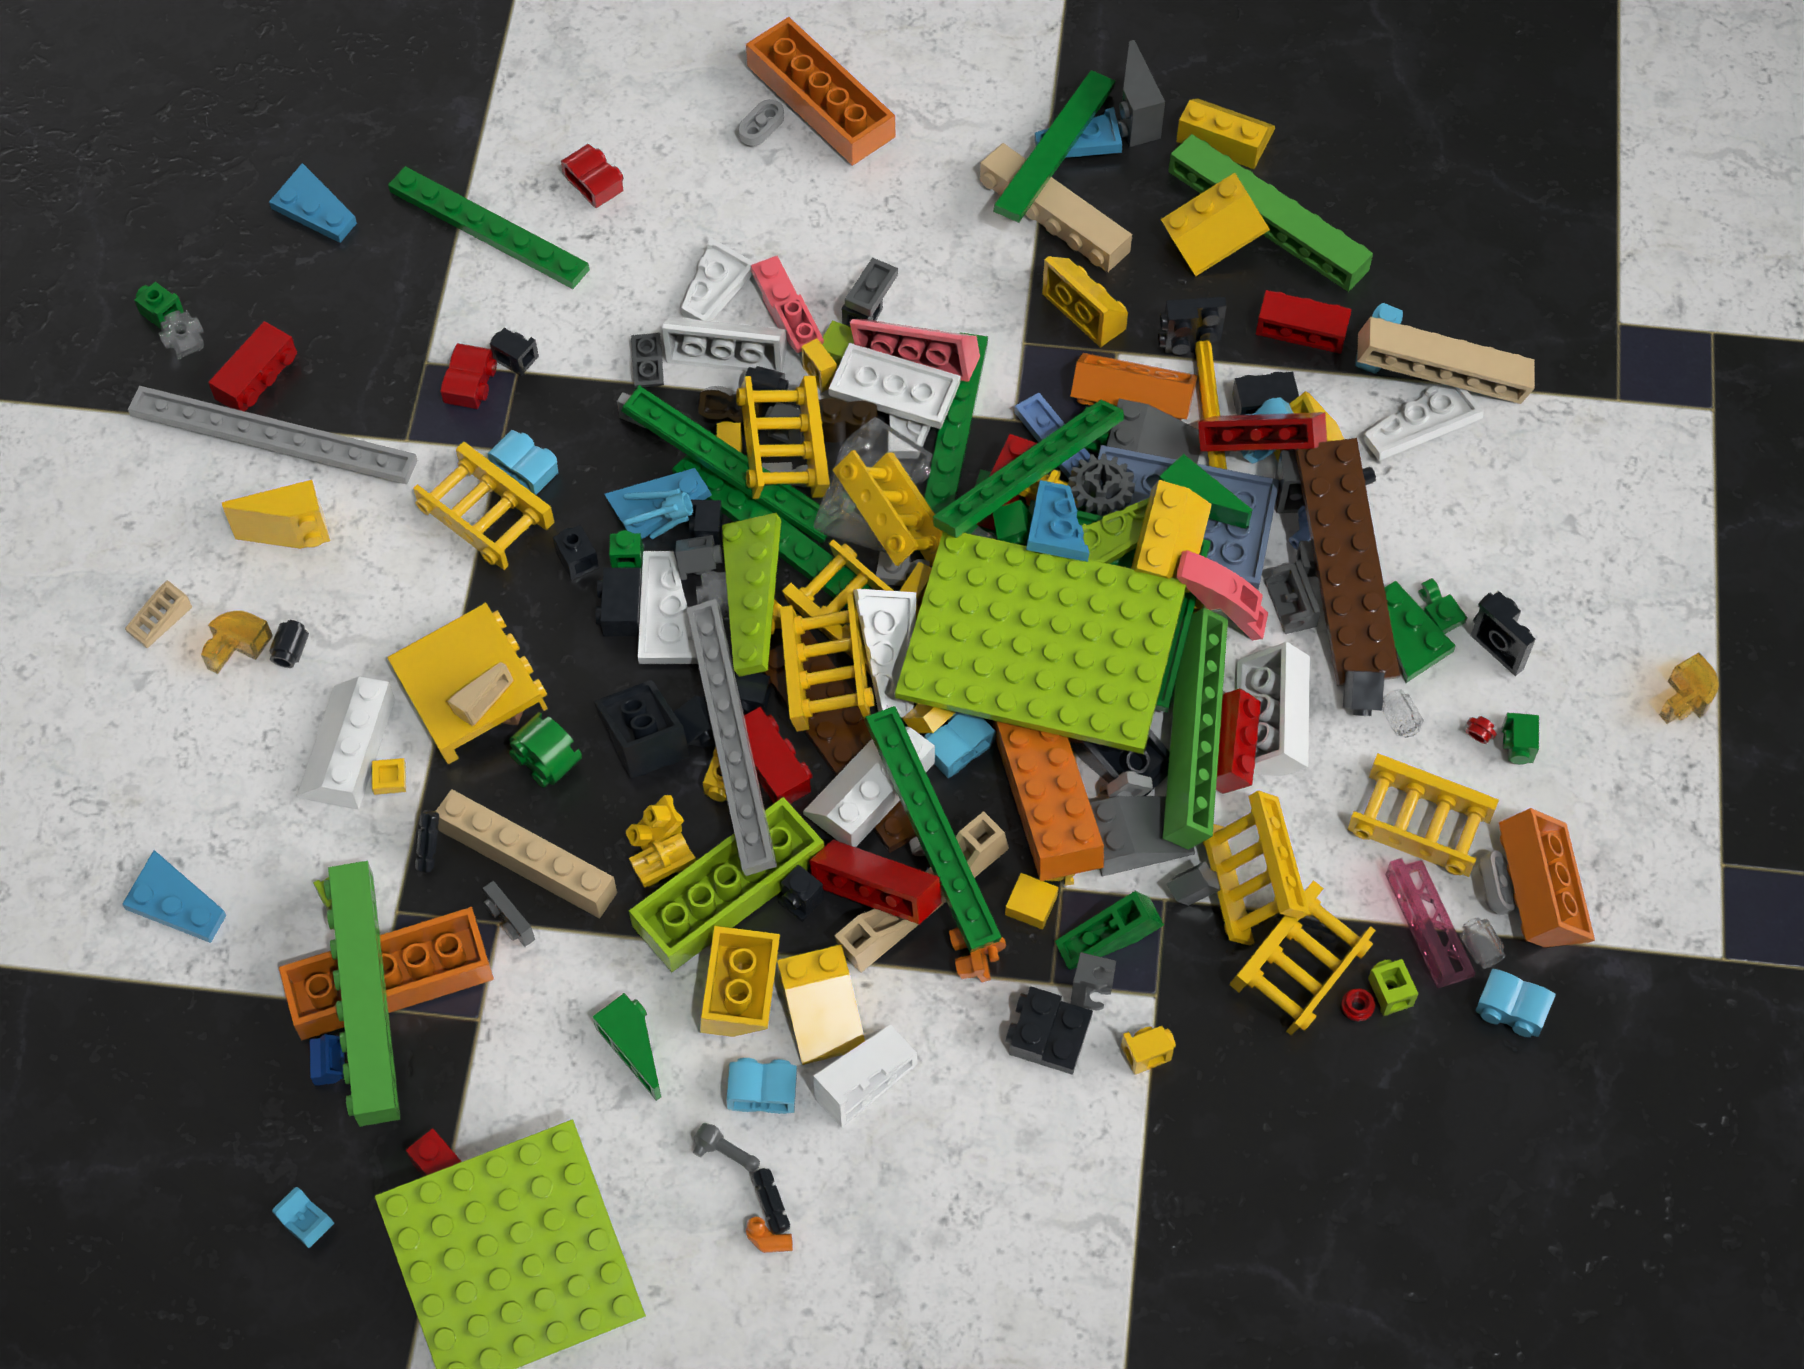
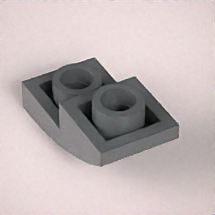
M660 333L631 335L635 388L639 385L641 387L664 385Z

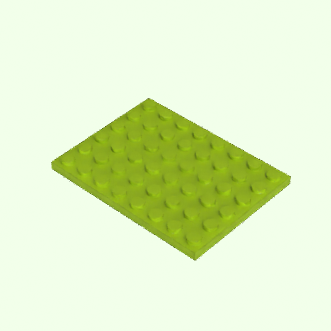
M943 532L897 683L895 698L1144 754L1186 585L1182 584L1177 578H1163L1137 572L1134 569L1089 559L1088 562L1029 551L1026 550L1027 546L968 533H963L955 538Z

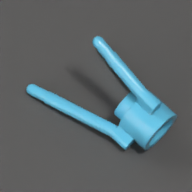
M680 489L664 492L627 493L623 496L626 500L666 498V501L662 502V508L623 521V524L627 526L664 515L667 519H673L651 533V539L662 535L680 523L689 521L688 516L693 513V506L689 495L686 492L681 493Z

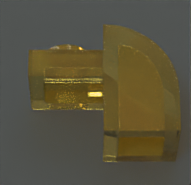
M245 611L226 612L217 616L209 623L208 626L213 638L205 643L201 656L207 669L218 674L235 650L256 660L273 635L266 620Z
M1700 652L1674 667L1667 682L1677 694L1666 700L1659 715L1668 724L1677 718L1681 721L1692 712L1699 719L1707 713L1717 694L1719 682L1715 670Z

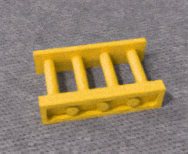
M745 376L741 388H737L736 402L738 406H742L749 470L746 472V484L748 488H752L753 499H759L764 484H806L807 487H811L812 498L824 497L830 482L816 376H803L800 386L796 387L795 390L756 391L752 389L751 376ZM795 402L796 405H800L801 414H799V417L756 418L754 403ZM799 429L800 432L804 433L805 441L802 444L759 445L758 430ZM802 456L803 459H807L808 468L806 472L762 471L761 457Z
M463 442L456 448L459 460L458 467L430 493L417 484L413 488L417 500L415 503L424 514L433 515L480 551L482 557L489 564H497L505 570L508 567L505 549L532 524H538L545 530L554 524L552 509L546 502L466 442ZM466 475H473L479 479L480 483L452 509H449L439 501ZM488 491H494L500 495L502 499L473 526L461 518ZM516 507L523 513V516L495 543L483 534L509 508L514 509Z
M852 450L833 469V472L895 566H899L915 550H920L924 558L930 561V566H933L943 531L934 527V512L895 454L887 452L873 467H866L856 450Z
M833 539L829 545L835 558L805 588L801 587L798 589L790 583L782 592L787 603L792 605L803 617L807 618L839 612L848 603L847 595H854V589H862L866 584L874 590H894L856 559L857 554L851 547L845 543L841 546ZM846 565L857 576L827 607L823 605L820 608L813 602L815 600L814 596ZM916 604V620L920 610L918 604ZM845 624L843 627L841 625L817 628L831 641L851 637L850 624ZM863 645L866 671L871 675L866 649ZM852 650L844 651L848 656H850L853 659Z
M853 594L847 595L848 610L803 618L802 616H797L792 605L780 607L789 715L797 732L809 730L808 718L813 717V713L858 706L865 719L866 716L870 715V707L875 704L872 688L867 686L862 630ZM850 623V638L806 646L804 643H801V634H805L806 630ZM849 650L853 651L854 665L808 673L807 670L804 671L803 662L808 661L810 657ZM855 678L857 693L810 701L809 698L806 699V690L810 689L811 685Z
M1377 753L1369 778L1377 783L1364 814L1353 811L1347 830L1353 832L1361 839H1372L1444 867L1451 874L1469 877L1477 859L1467 855L1479 823L1485 822L1490 824L1499 799ZM1389 787L1405 791L1407 794L1394 826L1376 820ZM1421 798L1437 805L1425 838L1406 831L1417 802ZM1449 810L1457 811L1468 817L1455 850L1437 843Z
M1259 790L1248 796L1252 808L1251 813L1226 827L1213 824V837L1202 842L1207 851L1211 870L1217 872L1221 889L1217 894L1225 921V932L1230 941L1249 946L1255 943L1251 927L1277 913L1297 919L1310 914L1279 798ZM1256 825L1259 834L1258 842L1232 856L1228 840ZM1264 854L1267 864L1266 871L1239 885L1235 869ZM1272 883L1275 894L1274 901L1247 914L1243 898Z
M1314 880L1304 890L1310 912L1307 916L1313 915L1352 947L1342 960L1338 959L1301 929L1302 924L1298 922L1299 919L1284 915L1229 984L1239 993L1246 985L1251 988L1255 986L1295 1019L1294 1022L1286 1030L1290 1035L1299 1028L1305 1031L1313 1022L1316 1015L1312 1011L1357 955L1361 959L1373 945L1369 939L1376 931L1370 926L1359 937L1320 905L1321 901L1317 897L1324 888ZM1285 937L1289 940L1293 938L1333 971L1323 985L1282 952L1283 948L1279 944ZM1266 961L1270 964L1274 962L1314 995L1304 1009L1263 977L1264 972L1260 968Z

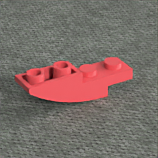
M778 256L752 264L751 272L762 292L763 302L779 329H786L787 342L796 353L802 352L801 346L816 338L823 344L824 339L801 294L797 295Z
M1188 550L1182 551L1176 578L1182 584H1185L1186 588L1209 610L1221 609L1252 641L1263 639L1268 612L1261 606L1263 595L1245 579L1219 563Z

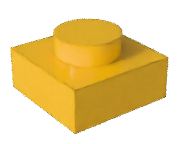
M404 758L372 761V790L374 795L406 792V762Z

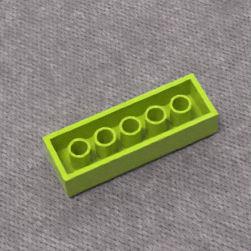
M784 797L765 810L777 867L746 876L742 870L734 833L629 910L632 927L671 973L712 943L714 926L733 928L781 892V882L798 864L806 871L811 869L810 860L824 848V841Z

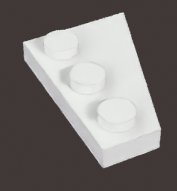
M710 237L705 255L701 258L698 265L699 270L695 280H692L681 307L682 315L694 320H713L753 275L751 265L755 264V262Z

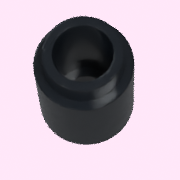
M756 366V368L749 367L745 376H751L753 391L788 390L789 380L785 379V373Z
M288 620L279 624L269 650L271 662L284 668H293L295 663L299 662L309 636L302 623Z

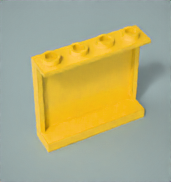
M487 603L387 657L447 764L459 759L454 749L539 702L543 711L548 709L543 700V697L547 696L543 685L539 679L535 681L531 679L529 674L534 672L525 656L518 657L516 651L520 648L511 633L505 635L502 630L507 627L498 610L492 613ZM502 662L507 666L513 682L472 727L454 714L447 701L458 691Z

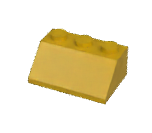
M1201 99L1189 100L1179 119L1176 142L1182 144L1193 134L1200 140L1206 141L1212 148L1223 155L1229 156L1235 163L1255 169L1275 130V125Z
M1235 172L1161 219L1195 276L1270 230Z
M1048 256L1044 259L1042 295L1100 348L1126 330L1128 318L1126 307L1120 301L1114 300L1101 284L1093 281L1083 267L1077 266L1069 258Z
M1158 480L1150 492L1131 569L1163 578H1176L1182 551L1188 550L1196 554L1200 553L1212 504L1189 488Z
M714 926L700 1033L735 1037L768 1029L780 934Z

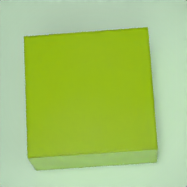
M832 320L823 336L824 343L822 345L837 363V366H839L849 343L854 344L851 327Z

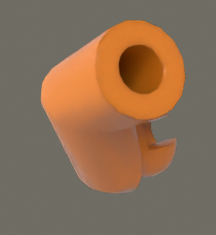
M753 1217L748 1220L746 1228L747 1238L761 1252L793 1251L792 1234L774 1235L765 1226L764 1219L760 1217Z

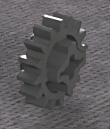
M1102 453L1101 459L1098 460L1091 454L1088 463L1080 459L1078 468H1072L1071 477H1069L1068 482L1074 499L1076 498V507L1079 508L1084 505L1086 507L1085 512L1090 513L1094 510L1096 515L1100 516L1103 511H1107V514L1114 512L1115 508L1119 511L1124 510L1125 503H1131L1135 489V483H1133L1134 474L1133 472H1127V463L1119 466L1117 464L1118 457L1115 456L1109 461L1104 453ZM1100 480H1102V486H1104L1103 490H1100Z

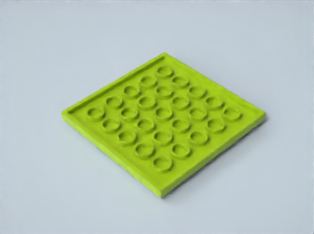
M573 1119L375 1195L436 1369H517L646 1317Z

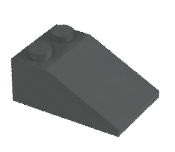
M1135 40L1129 41L1122 102L1119 103L1121 118L1117 122L1120 136L1125 137L1129 147L1161 139L1165 100Z
M1119 398L1117 407L1124 411V420L1111 429L1107 446L1176 460L1185 454L1193 462L1198 463L1200 455L1198 429L1149 404Z
M1116 796L1090 803L1104 844V868H1100L1102 877L1195 855L1194 847L1188 850L1163 839L1166 796Z

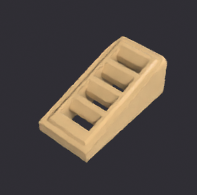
M167 580L155 591L125 627V630L148 648L192 608V605L186 594ZM171 599L175 601L173 604L169 602ZM162 607L167 610L165 614L159 611ZM152 616L159 620L156 624L150 620ZM143 624L150 629L148 634L140 629Z
M500 662L454 694L447 702L456 716L473 727L513 682V678L507 666Z

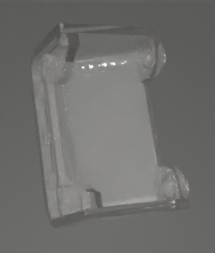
M874 417L844 442L834 465L835 468L852 450H856L866 467H873L887 452L894 453L913 483L916 484L925 481L930 474L931 467H929L933 454ZM832 471L829 479L830 485L823 496L814 521V529L830 537L887 553L856 507V504Z

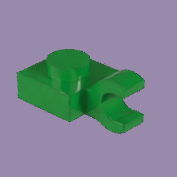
M1433 578L1421 584L1423 589L1419 590L1418 593L1428 605L1423 611L1445 634L1466 623L1468 617L1451 594L1442 597L1439 586Z

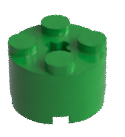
M538 712L510 738V745L513 749L509 751V754L520 766L525 764L533 772L531 774L533 779L541 787L545 788L548 784L554 785L582 759V754L579 749L575 752L569 745L574 742L573 739L557 722L549 716L542 720V713Z

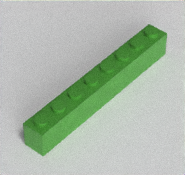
M1191 134L1171 153L1168 172L1199 193L1205 192L1235 172L1270 229L1263 235L1349 292L1369 271L1373 253L1364 245L1358 244L1341 230L1335 229L1323 221L1320 216L1302 207L1296 200L1288 198L1273 185L1267 184L1256 177L1250 170L1244 169L1232 161L1229 156L1223 155L1212 148L1206 141L1200 140Z
M1204 607L1192 615L1175 683L1163 839L1188 850L1213 837L1228 627L1227 618Z
M368 860L328 867L329 880H324V889L327 900L331 899L332 909L327 910V919L330 930H335V939L330 940V948L333 960L338 959L339 970L333 971V978L336 990H341L342 1001L336 1002L338 1019L339 1021H344L345 1032H340L339 1036L342 1052H347L348 1063L343 1064L345 1083L351 1085V1095L346 1096L348 1115L355 1117L359 1127L400 1120L373 872Z

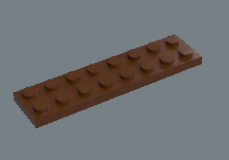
M1357 438L1320 442L1319 446L1314 449L1297 448L1295 453L1337 686H1344L1345 670L1385 673L1384 680L1399 678V665Z
M806 630L805 634H801V643H804L805 646L818 643L809 630ZM783 644L769 651L768 671H764L762 674L770 676L772 688L789 710ZM827 655L810 657L808 661L803 662L804 671L807 670L808 673L836 668ZM844 679L811 685L810 689L806 690V699L809 698L810 701L853 694L854 692ZM858 706L813 713V717L808 718L809 730L803 731L835 777L872 739ZM901 801L873 828V831L889 853L917 837Z

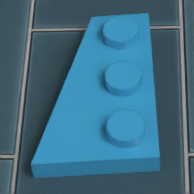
M1114 107L1106 109L1103 115L1093 117L1066 157L1122 153V141ZM1048 129L1035 132V146L1038 145Z
M303 163L269 201L271 209L340 243L357 224L355 216Z
M693 468L609 492L605 496L623 523L626 519L662 508V502L666 501V498L626 500L623 496L627 493L664 492L680 489L681 493L686 492L690 499L705 500L712 496L697 470ZM664 515L627 525L625 528L632 533H641V539L673 519H667Z
M1040 480L1026 550L1088 562L1090 552L1088 545H1085L1083 540L1084 532L1082 525H1079L1077 519V508L1071 487Z
M155 850L152 852L122 904L125 910L209 943L212 942L227 916L220 906Z

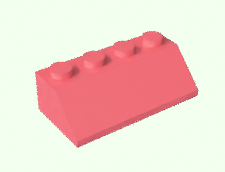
M852 319L850 322L855 345L961 376V381L969 382L980 358L977 336L867 319Z

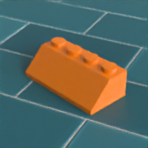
M1083 353L1076 363L1070 397H1075L1078 403L1093 405L1094 402L1102 399L1116 407L1120 398L1149 404L1179 420H1187L1198 375Z
M1532 808L1499 822L1501 831L1500 842L1506 852L1508 861L1507 872L1513 882L1515 891L1514 901L1519 908L1522 921L1521 931L1526 941L1542 947L1582 944L1595 941L1567 823Z

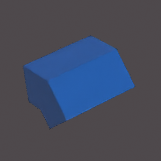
M324 1034L321 1038L310 1039V1078L314 1086L338 1082L344 1077L343 1064H345L340 1036Z

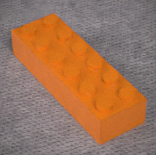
M790 17L782 20L746 44L747 66L852 166L896 137L895 115Z
M993 720V729L996 731L995 739L1040 881L1104 868V844L1068 737Z
M472 907L380 935L389 1013L494 980ZM331 951L279 967L293 1025L301 1041L344 1027V1021H339L336 1007V1002L342 1001L341 990H336L333 978V971L339 970L338 959L333 960Z

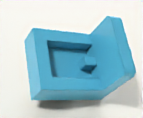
M295 1187L272 1210L285 1228L308 1248L334 1224L331 1218L312 1203L298 1187Z

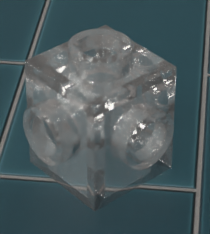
M175 311L164 317L165 321L161 322L163 332L158 333L165 349L171 348L177 360L204 348V341L200 336L201 333H204V330L197 317L191 318L188 311L183 313Z

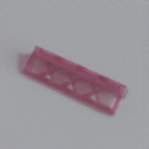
M1402 858L1390 861L1385 876L1437 988L1474 977L1475 971L1423 860L1405 865ZM1418 871L1423 882L1420 890L1416 889L1410 873ZM1422 900L1433 904L1436 910L1433 918L1429 917ZM1435 928L1447 933L1449 941L1446 947L1442 945ZM1448 956L1459 960L1463 971L1455 973Z

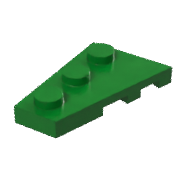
M1394 581L1384 589L1397 659L1402 667V675L1407 683L1453 653L1456 645L1401 585Z

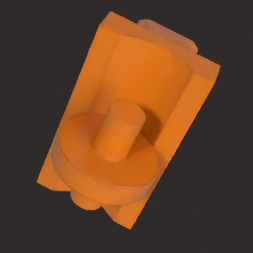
M959 928L950 930V939L955 951L967 948ZM1002 937L999 942L971 952V955L955 959L956 970L960 978L978 977L982 983L990 981L991 977L986 954L989 955L990 962L998 961V952L1006 947L1005 939Z

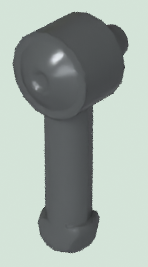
M703 1123L693 1137L696 1144L693 1153L698 1157H702L706 1152L717 1150L744 1166L750 1172H754L759 1168L760 1161L757 1157L748 1154L725 1140L723 1134L715 1125Z

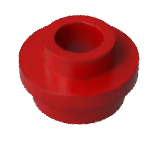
M1478 716L1477 719L1470 717L1467 721L1468 727L1465 731L1476 741L1487 744L1489 740H1494L1497 733L1493 729L1495 726L1488 719Z
M1352 989L1343 996L1341 1008L1349 1019L1365 1021L1372 1016L1375 1009V1001L1366 990ZM1355 1002L1361 1003L1363 1009H1354L1352 1004Z

